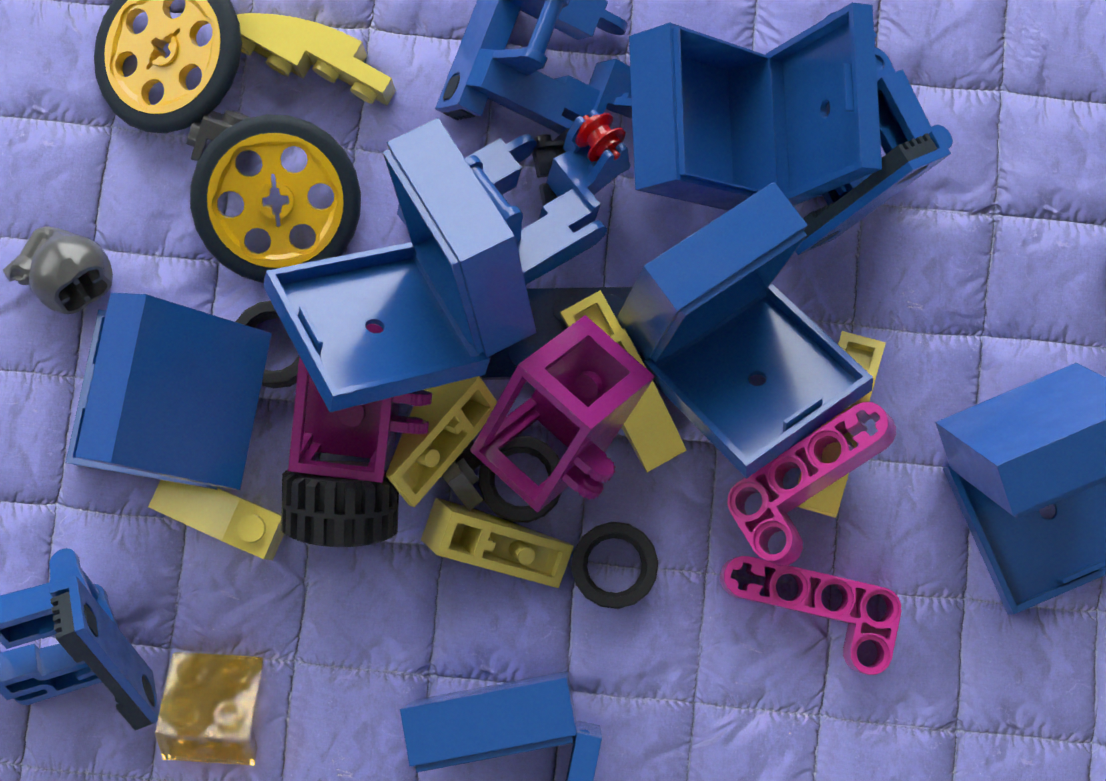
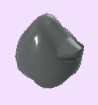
M50 226L37 228L33 231L19 256L3 269L6 278L10 282L15 280L21 285H30L31 291L45 306L62 314L77 313L91 302L107 294L112 286L113 279L110 261L98 243L88 237Z

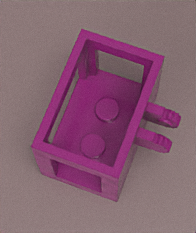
M584 315L518 364L470 451L537 513L567 487L572 488L575 492L577 491L579 496L581 495L583 498L594 500L596 497H599L604 489V483L602 482L610 481L616 472L614 470L616 468L614 462L611 461V458L607 457L605 452L655 376ZM525 382H529L535 388L533 395L507 415ZM537 420L568 447L552 474L539 486L499 451Z
M377 324L366 326L372 333L383 332V328ZM299 356L288 471L383 483L394 455L396 432L418 435L428 433L429 421L419 417L398 416L400 403L413 406L430 405L432 402V392L420 390L329 412ZM320 452L370 458L367 467L315 460Z

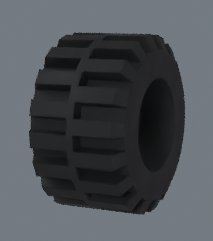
M323 461L363 467L368 466V463L356 461ZM288 470L282 474L281 531L286 536L303 543L318 546L358 547L376 544L390 539L397 534L399 492L386 475L383 483L291 472Z

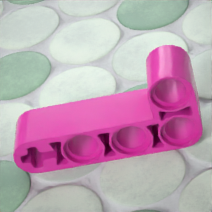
M862 402L853 406L789 448L747 479L743 478L730 489L727 498L730 513L753 551L760 558L777 566H787L794 563L801 555L803 541L787 513L878 455L893 443L896 436L895 423L878 404ZM869 419H873L876 422L875 427L878 430L872 436L866 432L867 426L865 422ZM847 432L854 436L852 439L859 444L856 448L844 436ZM831 443H840L841 454L839 458L832 463H823L822 452L824 448ZM800 468L802 472L800 483L792 489H785L783 485L785 474L790 469ZM754 493H760L762 496L760 509L754 514L747 515L745 511L747 498ZM784 531L786 535L784 549L777 554H771L768 548L770 537L776 532Z
M750 556L735 557L723 565L720 572L721 585L728 594L734 597L848 623L843 646V657L846 664L852 670L863 674L876 675L883 672L889 666L893 656L901 617V602L892 590L794 566H777L769 561ZM744 564L747 566V574L765 577V568L769 569L770 572L764 582L765 596L759 595L763 585L750 583L744 584L742 590L738 589V581L731 578L732 571L740 570ZM784 574L791 575L798 584L796 596L788 601L782 599L776 591L777 580ZM830 584L837 586L842 594L840 606L833 611L826 609L821 601L823 589ZM874 595L882 597L887 606L885 616L878 621L872 620L866 611L867 602ZM866 640L872 641L877 648L876 660L868 666L862 665L857 657L859 645Z

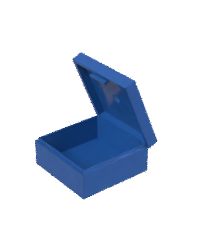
M852 2L769 51L766 55L670 22L629 36L635 190L729 211L764 187L775 182L790 203L796 206L882 169L873 5ZM830 103V113L827 117L826 107Z
M439 118L386 142L388 150L383 152L411 242L266 271L263 288L329 412L485 375L490 361L489 356L537 333L515 235ZM377 324L383 328V332L372 333L366 326Z
M775 182L764 187L645 264L617 317L622 329L625 328L631 341L645 358L644 365L646 369L655 376L653 379L654 384L746 479L871 392L873 386V376L772 284L807 236L804 230L808 226ZM753 375H761L766 379V382L760 386H754L748 380Z
M111 293L107 310L98 309L65 463L217 490V487L240 490L272 333L148 294Z
M1074 363L935 422L950 465L943 468V471L1007 614L1014 615L1106 575V377L1078 363ZM1053 504L1055 507L1054 517L1051 519L1043 518L1039 510Z
M568 671L416 699L400 709L409 766H415L416 773L571 743L573 746L565 781L594 780L602 741L600 725L582 721L577 722Z

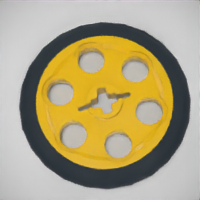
M113 0L103 16L96 36L94 50L96 79L102 96L112 111L129 126L150 133H169L186 129L192 123L201 121L203 116L209 115L222 102L231 88L240 63L242 47L240 23L230 0H185L183 13L173 19L170 16V6L174 0ZM146 12L148 16L147 26L141 33L135 34L133 22L136 16ZM210 24L212 27V37L206 45L199 47L196 39L197 33L202 26ZM168 43V49L171 53L165 58L166 53L163 48ZM135 55L137 58V68L132 75L125 77L123 74L124 61L129 56ZM199 67L202 73L201 82L195 89L188 90L186 77L189 71ZM161 82L164 87V95L159 103L152 105L149 101L150 89L154 84Z
M266 114L244 119L228 127L207 146L196 164L191 181L190 209L196 231L207 250L223 266L241 277L264 283L267 270L341 256L352 240L360 218L361 190L356 170L346 151L330 134L313 123L296 117ZM296 146L305 151L308 161L303 170L291 172L282 165L281 156L288 147ZM252 150L260 156L262 168L258 174L246 176L238 170L236 159L240 152ZM271 174H275L276 188H279L280 195H288L289 202L282 205L281 212L279 213L280 226L277 225L276 212H273L272 205H264L263 198L270 195L271 188L273 187ZM322 183L328 185L333 190L334 200L330 206L323 209L312 206L308 200V191L313 185ZM224 192H236L242 197L244 209L239 215L230 217L224 215L219 210L218 199ZM306 224L314 230L316 240L311 247L300 249L292 244L290 231L294 226ZM260 228L268 232L271 238V245L268 250L256 253L248 249L245 243V236L251 229Z

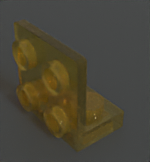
M186 652L173 653L155 731L163 760L255 765L258 748L253 723L264 667L261 657Z

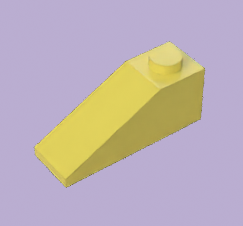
M480 376L424 389L425 391L432 392L431 404L427 406H413L409 417H419L429 421L428 433L419 435L402 433L386 473V477L409 506L415 508L481 431L494 409L497 401Z
M160 480L148 508L211 537L266 560L274 559L284 536V533L281 531V514L218 487L215 490Z
M435 498L421 537V541L437 556L559 588L574 548L572 544L474 508L469 511L464 505L440 498Z

